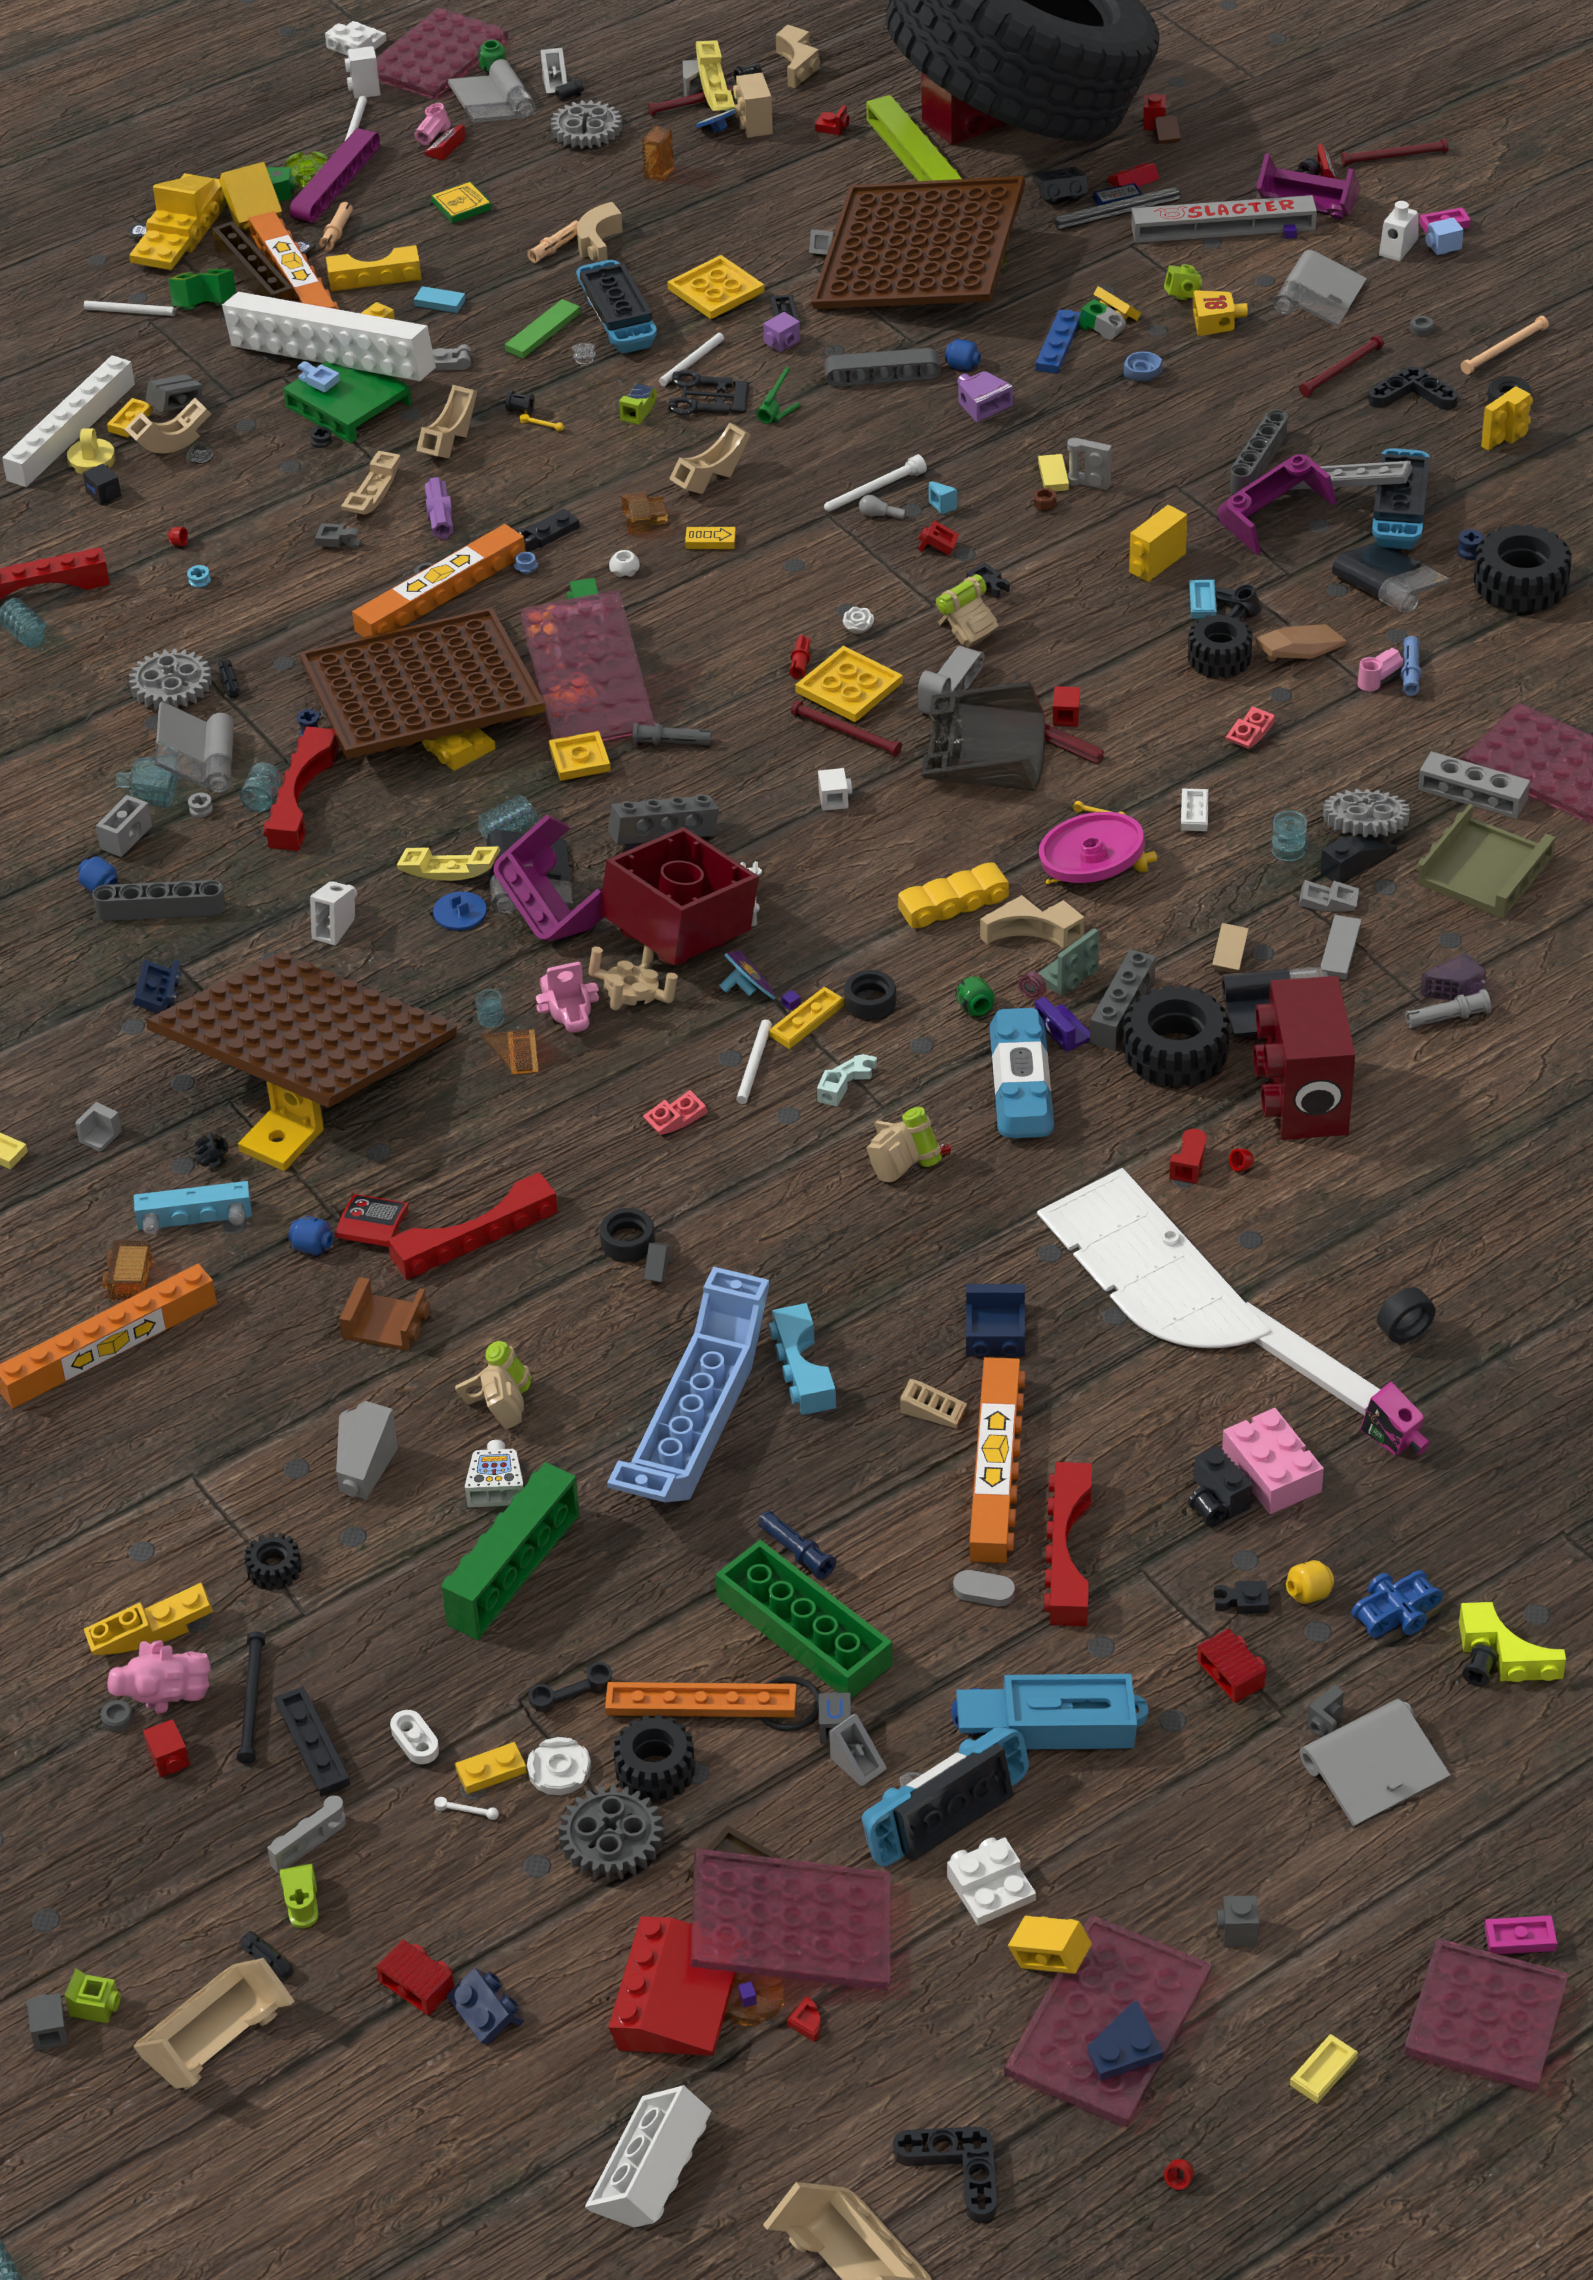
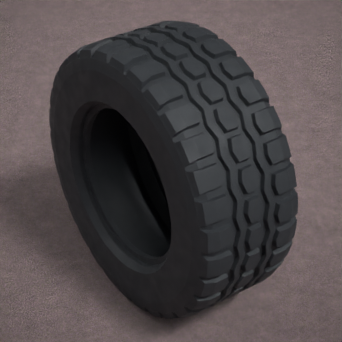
M889 0L886 11V27L897 48L919 71L938 86L975 109L1002 122L1035 134L1038 133L1042 136L1055 139L1060 138L1067 141L1085 142L1103 139L1121 124L1158 52L1160 40L1159 29L1155 24V20L1139 0Z

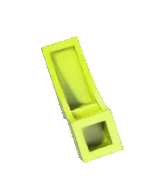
M1493 1602L1461 1603L1459 1627L1463 1652H1471L1472 1648L1478 1644L1490 1646L1496 1650L1499 1655L1497 1666L1500 1681L1521 1682L1524 1680L1551 1681L1563 1679L1566 1664L1564 1649L1539 1647L1520 1639L1500 1621L1495 1612Z

